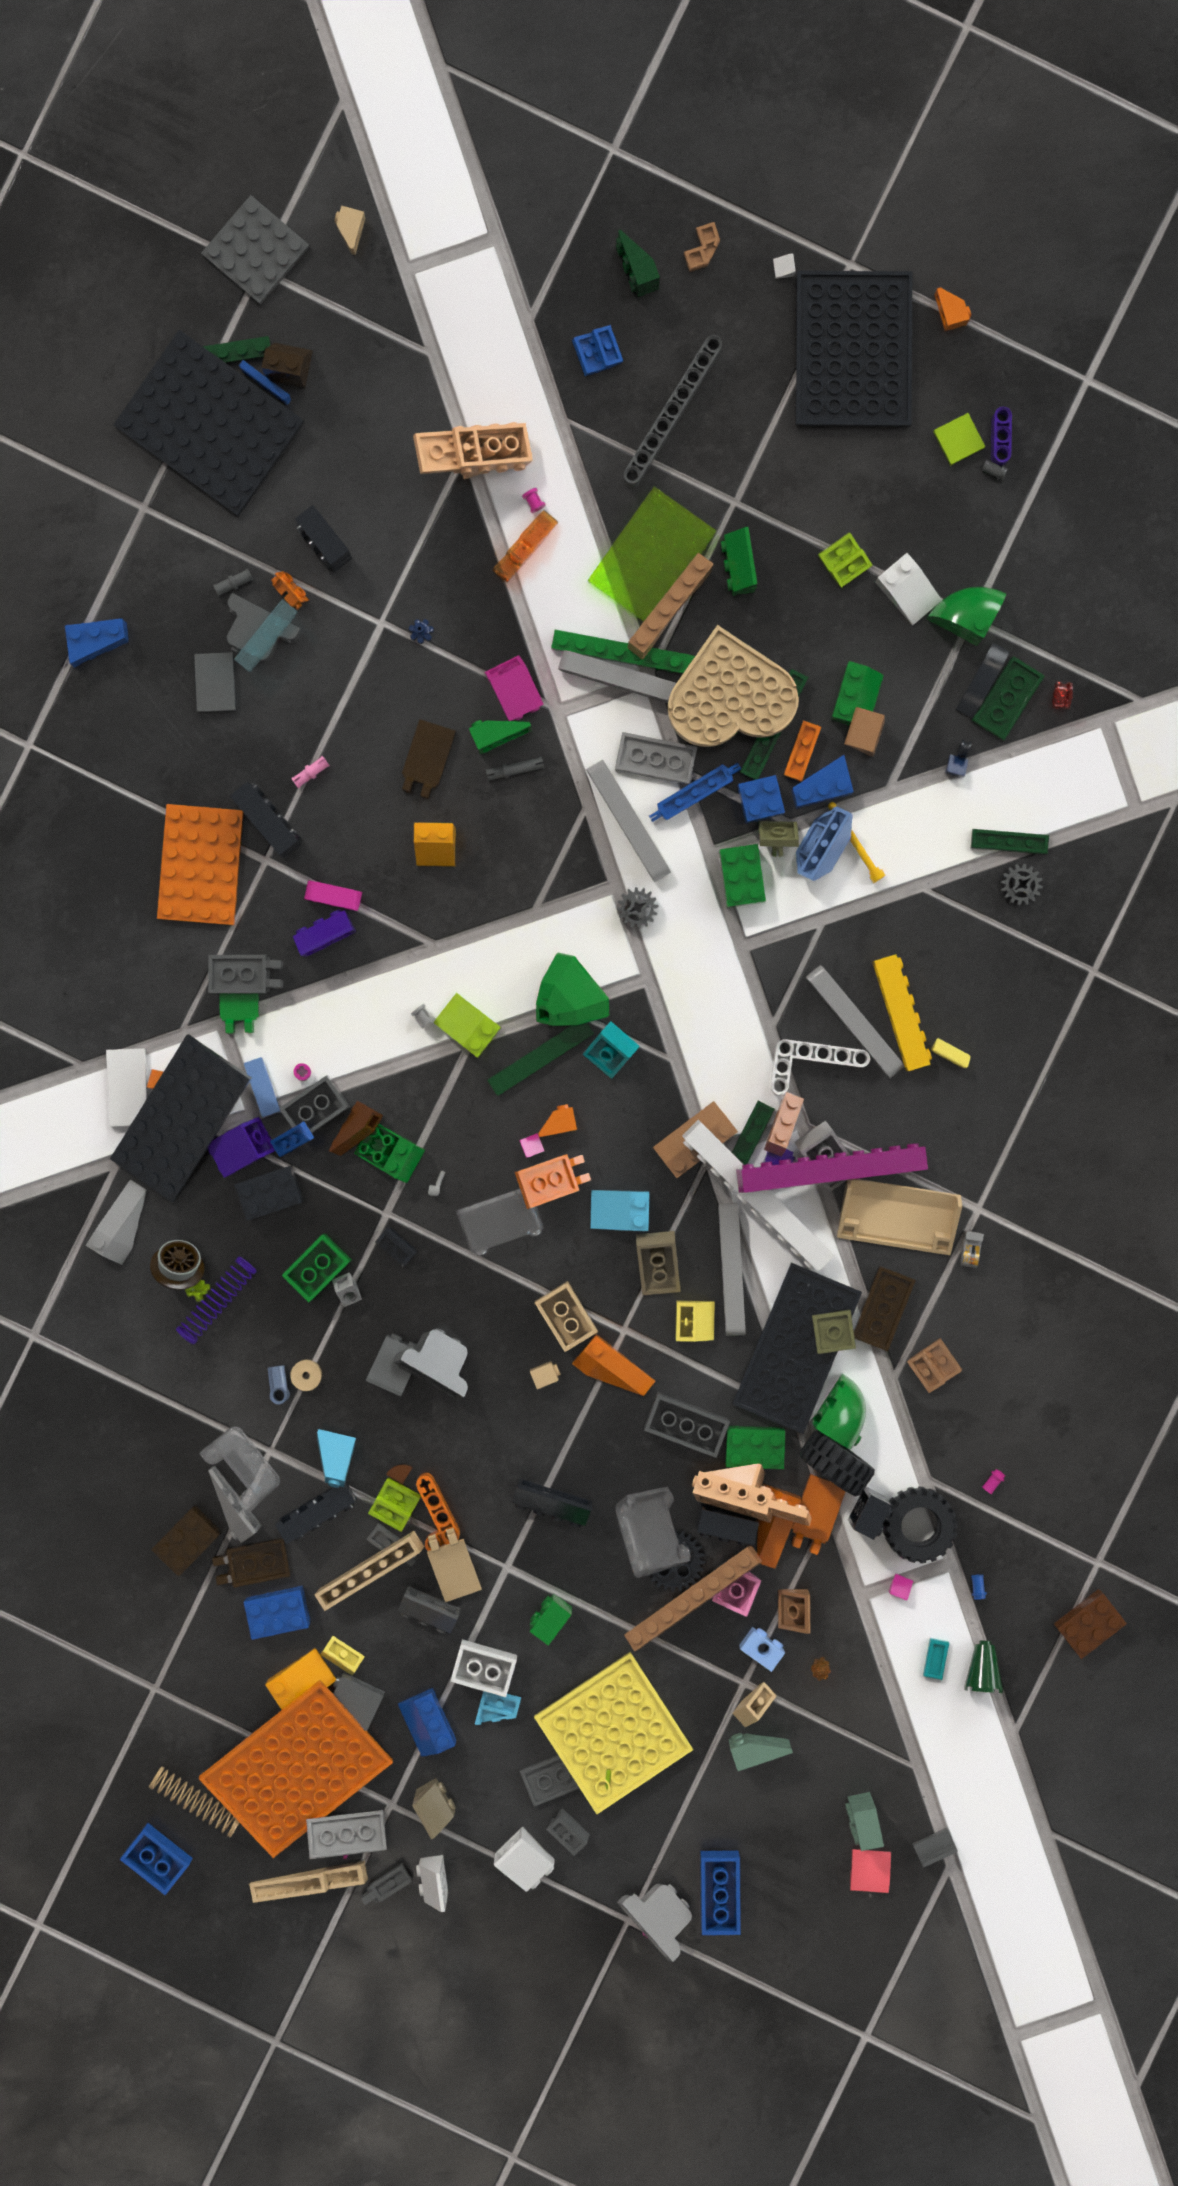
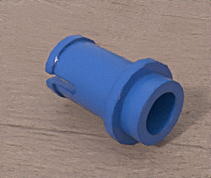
M983 1575L971 1576L973 1593L971 1594L974 1596V1599L986 1598L987 1592H985Z

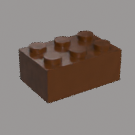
M1099 1589L1054 1623L1055 1627L1081 1659L1127 1624Z

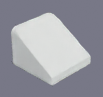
M793 254L773 259L775 279L795 276Z

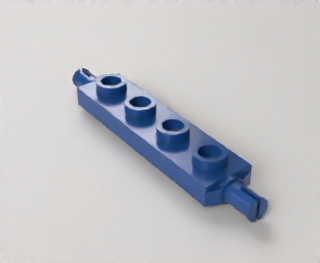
M738 762L729 768L724 764L657 803L658 810L648 815L652 823L661 817L668 821L733 782L732 775L741 770Z

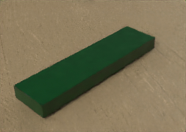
M972 829L970 848L1047 855L1049 835Z
M757 1100L731 1152L743 1165L748 1164L775 1110Z

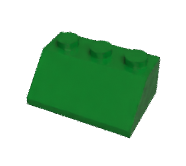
M744 527L725 534L724 541H721L722 553H726L727 559L724 560L725 572L729 571L730 578L727 579L728 591L732 590V596L752 593L757 588L749 528Z
M849 661L846 665L831 720L851 725L856 707L873 712L884 675L868 666Z

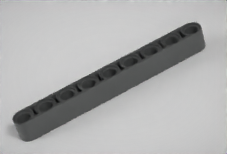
M711 335L705 340L624 471V483L627 487L635 488L640 484L720 355L722 341L718 336ZM715 343L718 348L711 350L708 345ZM704 359L708 362V364L706 366H700L698 364V361ZM696 376L698 381L692 383L688 380V377ZM685 392L688 397L681 399L678 397V394ZM671 408H674L678 411V413L676 415H670L667 411ZM663 424L666 425L668 429L664 432H661L658 430L657 427ZM655 441L658 445L655 448H650L647 443ZM644 457L647 459V463L639 464L637 459ZM630 473H634L637 475V479L630 481L627 476Z

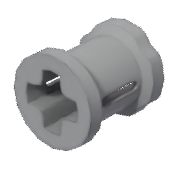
M422 1004L411 1013L420 1022L422 1029L436 1019L426 1010L425 1004Z

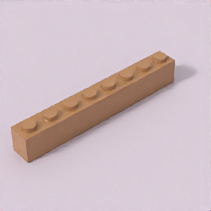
M752 1546L746 1547L624 1635L634 1651L641 1649L762 1563V1560Z

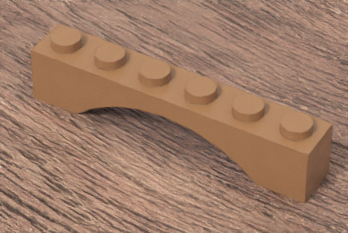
M700 553L694 557L628 641V649L642 660L679 609L710 575L714 565Z

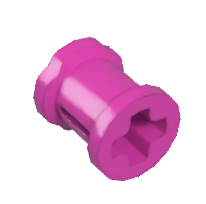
M533 488L522 495V498L526 499L530 506L532 514L546 506L545 502H542L537 488Z

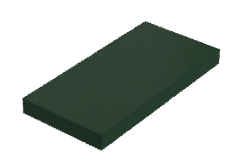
M1012 656L971 722L1004 741L1045 675Z

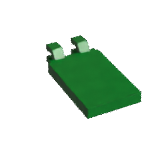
M219 994L220 1018L222 1021H225V1033L235 1034V1021L245 1020V1033H254V1020H257L259 1017V994Z

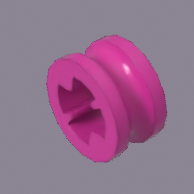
M300 1063L295 1066L293 1072L298 1080L304 1081L311 1076V1069L307 1064ZM300 1067L308 1070L307 1075L304 1074L305 1077L297 1074V1070H300Z

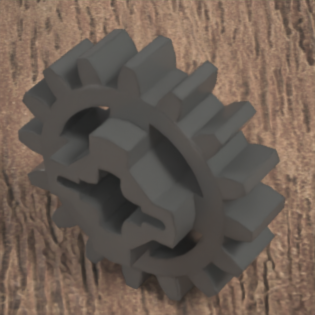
M1016 864L1014 865V870L1011 867L1007 869L1009 874L1004 873L1002 875L1005 880L1000 881V884L1004 885V888L1000 890L1002 892L1006 891L1007 894H1005L1004 898H1011L1009 903L1016 901L1017 906H1020L1023 901L1024 905H1028V900L1031 902L1035 901L1034 895L1040 896L1037 890L1043 888V886L1038 884V882L1042 881V878L1036 877L1039 874L1038 871L1032 872L1033 866L1026 869V864H1022L1021 868ZM1018 872H1024L1028 876H1021ZM1010 878L1012 880V888H1009ZM1028 880L1022 888L1016 889L1020 884L1019 882ZM1032 881L1034 883L1033 891L1030 888ZM1021 893L1025 897H1017L1015 894Z
M635 887L634 892L627 889L628 895L623 893L621 895L624 900H618V903L622 905L617 908V911H622L619 918H625L623 924L630 922V928H633L634 924L637 925L638 929H640L641 924L647 927L648 920L654 922L652 915L657 916L658 914L654 909L659 906L653 903L657 900L656 897L651 899L652 892L650 891L646 894L645 888L638 891V888ZM635 895L643 896L646 900H639ZM629 899L631 902L630 908L625 910V903ZM635 903L643 905L640 913L632 911ZM650 906V913L646 917L644 913L645 909ZM629 916H637L640 921L632 920Z

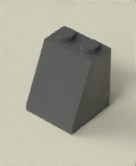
M393 1333L391 1336L387 1335L366 1381L402 1396L412 1373L393 1363V1360L397 1353L406 1350L407 1347L415 1350L417 1344L411 1341L408 1344L402 1341V1337Z

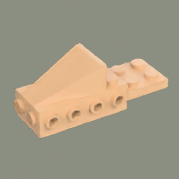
M511 422L504 425L496 423L489 426L454 427L452 431L415 433L413 435L420 474L454 472V474L461 473L464 479H468L479 474L489 473L491 470H496L498 473L505 472L508 469L521 471L526 469L525 467L533 461L526 423Z
M761 1464L710 1472L699 1471L698 1476L695 1475L693 1479V1495L698 1502L771 1523L772 1516L810 1526L812 1520L805 1506L796 1504L795 1507L788 1505L787 1501L776 1499L774 1493L771 1492L772 1489L762 1486L765 1472Z

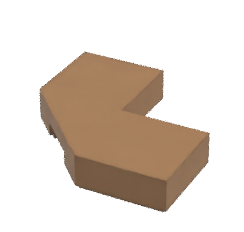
M715 222L696 228L701 246L684 252L689 272L709 265L720 243Z

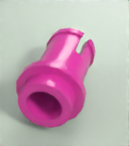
M998 1469L991 1472L992 1475L982 1486L990 1494H993V1491L1001 1481H1005V1475Z

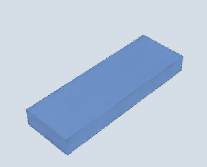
M260 1057L243 1063L247 1075L252 1077L250 1084L261 1116L266 1117L280 1112V1106L263 1058Z

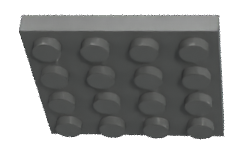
M250 195L201 254L261 305L310 246Z

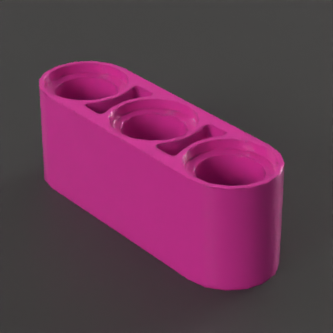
M308 880L304 899L358 911L362 892Z

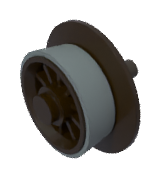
M172 1240L165 1243L152 1256L150 1271L154 1279L162 1286L173 1290H185L200 1282L204 1274V1263L198 1249L193 1244L183 1240Z

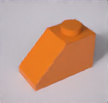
M941 287L937 288L934 295L944 330L948 331L967 325L971 318V311L969 306H966L965 301Z
M568 1104L557 1106V1110L552 1112L538 1133L539 1137L577 1130L573 1107L569 1108Z

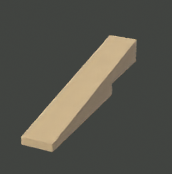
M365 1860L255 1881L249 1885L252 1900L255 1903L323 1893L328 1889L362 1885L368 1880Z

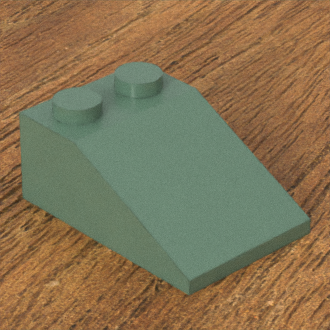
M737 1733L731 1736V1739H728L737 1771L793 1753L789 1739L748 1733L743 1735L742 1733Z

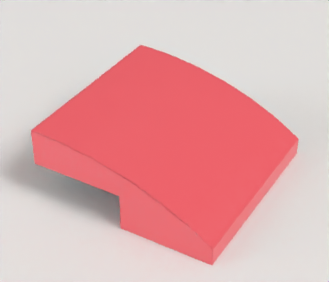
M853 1849L850 1891L889 1893L891 1852Z

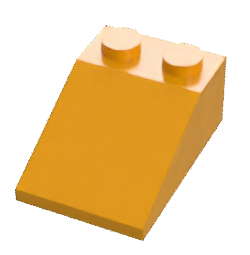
M314 1648L269 1678L265 1686L283 1710L319 1680L328 1687L335 1682L336 1677L318 1650Z

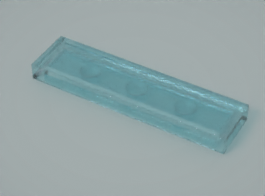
M282 599L234 660L251 672L298 611Z

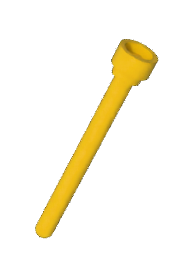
M834 802L828 804L830 811L836 807ZM851 830L850 842L869 869V878L874 884L885 877L886 874L879 867L876 868L853 830Z

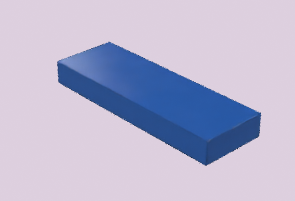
M244 360L240 363V369L245 375L285 405L290 403L291 398L288 393Z
M302 1122L274 1138L270 1143L278 1156L282 1157L312 1140L314 1136L306 1123Z

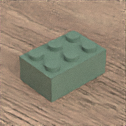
M870 1792L847 1796L848 1803H845L855 1845H859L861 1851L884 1847L877 1810Z

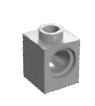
M350 1272L332 1280L335 1292L344 1307L362 1300L359 1288Z

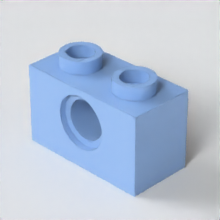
M752 1627L739 1645L740 1650L772 1672L785 1654L782 1648L783 1644L776 1639L773 1641L767 1637L768 1634L761 1628L755 1629ZM761 1644L768 1645V1649L764 1652L759 1651L758 1647Z

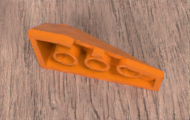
M596 1333L572 1362L575 1367L587 1376L642 1396L655 1383L653 1378Z
M763 1484V1486L772 1489L771 1492L774 1493L776 1499L785 1500L788 1502V1505L794 1507L796 1504H801L802 1499L800 1496ZM772 1516L771 1523L758 1519L757 1554L762 1560L760 1564L775 1569L794 1522Z

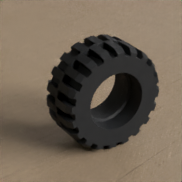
M815 1430L799 1451V1457L804 1462L854 1497L859 1496L875 1474V1469L861 1457L819 1430Z
M918 1486V1488L909 1487L904 1492L902 1490L897 1492L898 1495L889 1500L892 1505L891 1509H893L889 1519H885L883 1522V1534L891 1549L899 1557L908 1559L912 1563L919 1561L920 1564H923L927 1560H931V1562L936 1561V1557L939 1555L943 1557L946 1554V1549H951L953 1546L952 1540L956 1539L957 1536L956 1528H958V1524L951 1505L941 1494L930 1488L925 1489V1487ZM919 1507L927 1508L934 1513L937 1519V1528L929 1539L922 1542H913L903 1534L902 1520L912 1509Z

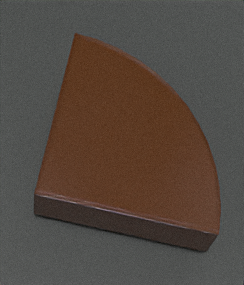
M407 1464L394 1466L386 1475L403 1484L412 1466Z

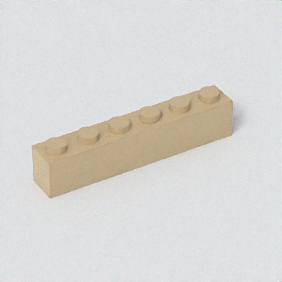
M412 1531L321 1587L315 1593V1597L324 1611L419 1554L424 1545L415 1531Z

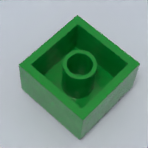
M554 1593L551 1597L547 1596L541 1604V1611H536L533 1614L529 1624L530 1632L548 1646L572 1615V1606Z

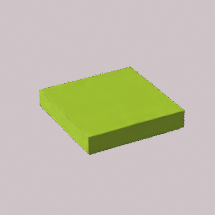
M969 413L933 431L950 466L985 449V445Z

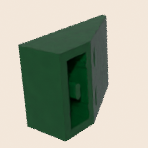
M618 230L617 245L615 246L619 257L622 256L624 272L629 274V285L632 293L636 292L638 298L659 290L660 276L653 258L622 230Z

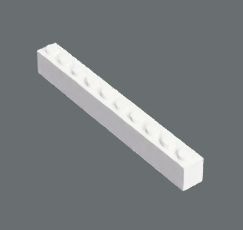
M697 1120L682 1135L685 1139L683 1143L691 1151L695 1149L699 1153L697 1157L704 1164L708 1162L712 1166L710 1170L717 1177L721 1175L726 1180L724 1184L731 1191L735 1189L739 1193L736 1169H742L743 1164ZM770 1190L739 1193L737 1195L744 1204L749 1202L753 1206L750 1210L757 1217L762 1215L766 1219L764 1224L771 1231L775 1228L779 1232L777 1237L784 1244L788 1241L792 1245L790 1249L798 1257L802 1255L806 1259L804 1263L811 1270L815 1268L819 1272L835 1256Z

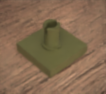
M758 822L760 846L772 847V856L777 857L778 850V857H782L784 854L783 847H799L797 822Z
M851 1310L812 1315L817 1354L856 1349Z

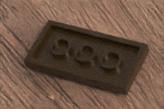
M879 1266L856 1323L854 1338L888 1352L916 1280Z

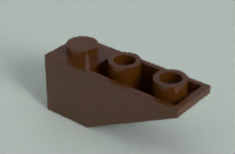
M357 1101L352 1107L348 1118L342 1124L337 1137L333 1140L329 1151L342 1156L372 1134L383 1115L368 1105Z

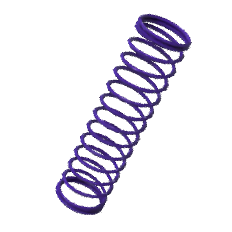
M238 1257L235 1262L243 1267L250 1278L240 1273L232 1265L230 1267L242 1277L245 1283L240 1282L229 1272L225 1271L239 1285L240 1289L231 1285L223 1277H220L221 1280L232 1288L235 1295L225 1290L220 1284L215 1283L229 1296L230 1300L225 1299L213 1288H210L213 1293L221 1298L226 1306L219 1304L208 1294L206 1296L218 1306L220 1312L210 1307L204 1300H201L204 1305L211 1309L216 1317L210 1316L196 1305V1308L204 1313L211 1323L204 1321L195 1312L191 1311L204 1324L206 1329L198 1326L189 1317H186V1319L195 1325L201 1334L195 1333L183 1322L181 1324L187 1330L180 1326L176 1328V1331L189 1343L195 1344L198 1341L197 1336L203 1335L201 1329L208 1330L206 1324L212 1325L211 1318L217 1319L215 1312L222 1313L221 1307H227L225 1301L232 1302L230 1295L237 1296L235 1289L242 1290L240 1284H247L245 1278L252 1279L251 1274L255 1275L257 1273L255 1268L243 1258Z

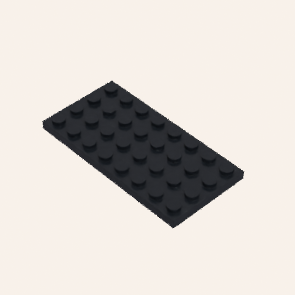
M187 1034L110 1157V1160L169 1201L174 1202L252 1077Z
M791 1262L732 1404L804 1434L838 1352L817 1354L812 1315L851 1310L852 1317L862 1291Z

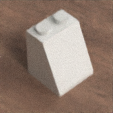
M522 1826L495 1853L494 1866L527 1892L530 1888L534 1889L540 1883L539 1879L544 1875L548 1876L553 1871L555 1859Z

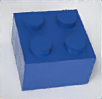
M776 775L738 784L737 788L746 824L784 815L785 810Z

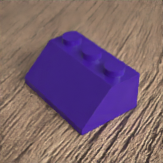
M340 909L330 914V918L326 920L323 918L313 922L314 926L308 929L303 927L296 931V935L293 938L302 957L306 958L356 933L345 910L342 912Z

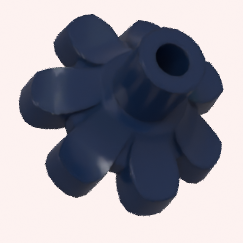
M416 619L414 621L415 626H409V631L413 632L410 636L411 640L417 639L419 644H423L424 639L430 641L432 636L429 633L434 632V628L428 626V620L424 619L421 622L419 619Z

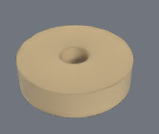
M312 1360L299 1361L291 1371L293 1385L302 1391L313 1390L322 1379L320 1366ZM304 1372H308L310 1374V1377L308 1379L303 1377Z

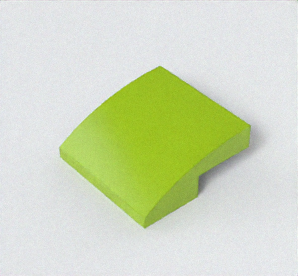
M847 533L818 554L828 572L841 588L873 566L851 533Z
M388 1477L368 1514L402 1532L421 1495Z

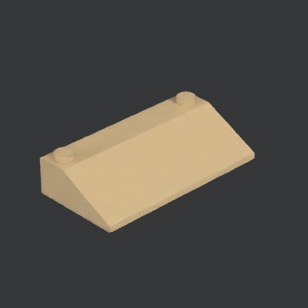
M861 1179L846 1180L837 1238L951 1255L962 1210L961 1195Z

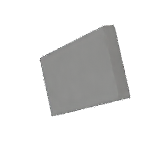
M622 732L615 770L689 785L697 747Z
M383 1810L306 1819L309 1859L387 1850Z

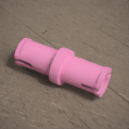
M321 756L310 766L306 765L303 771L291 779L300 788L310 779H315L318 773L330 765Z

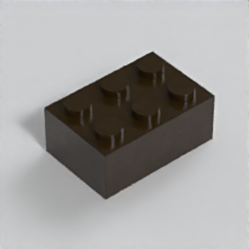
M194 1505L151 1550L179 1577L222 1531Z

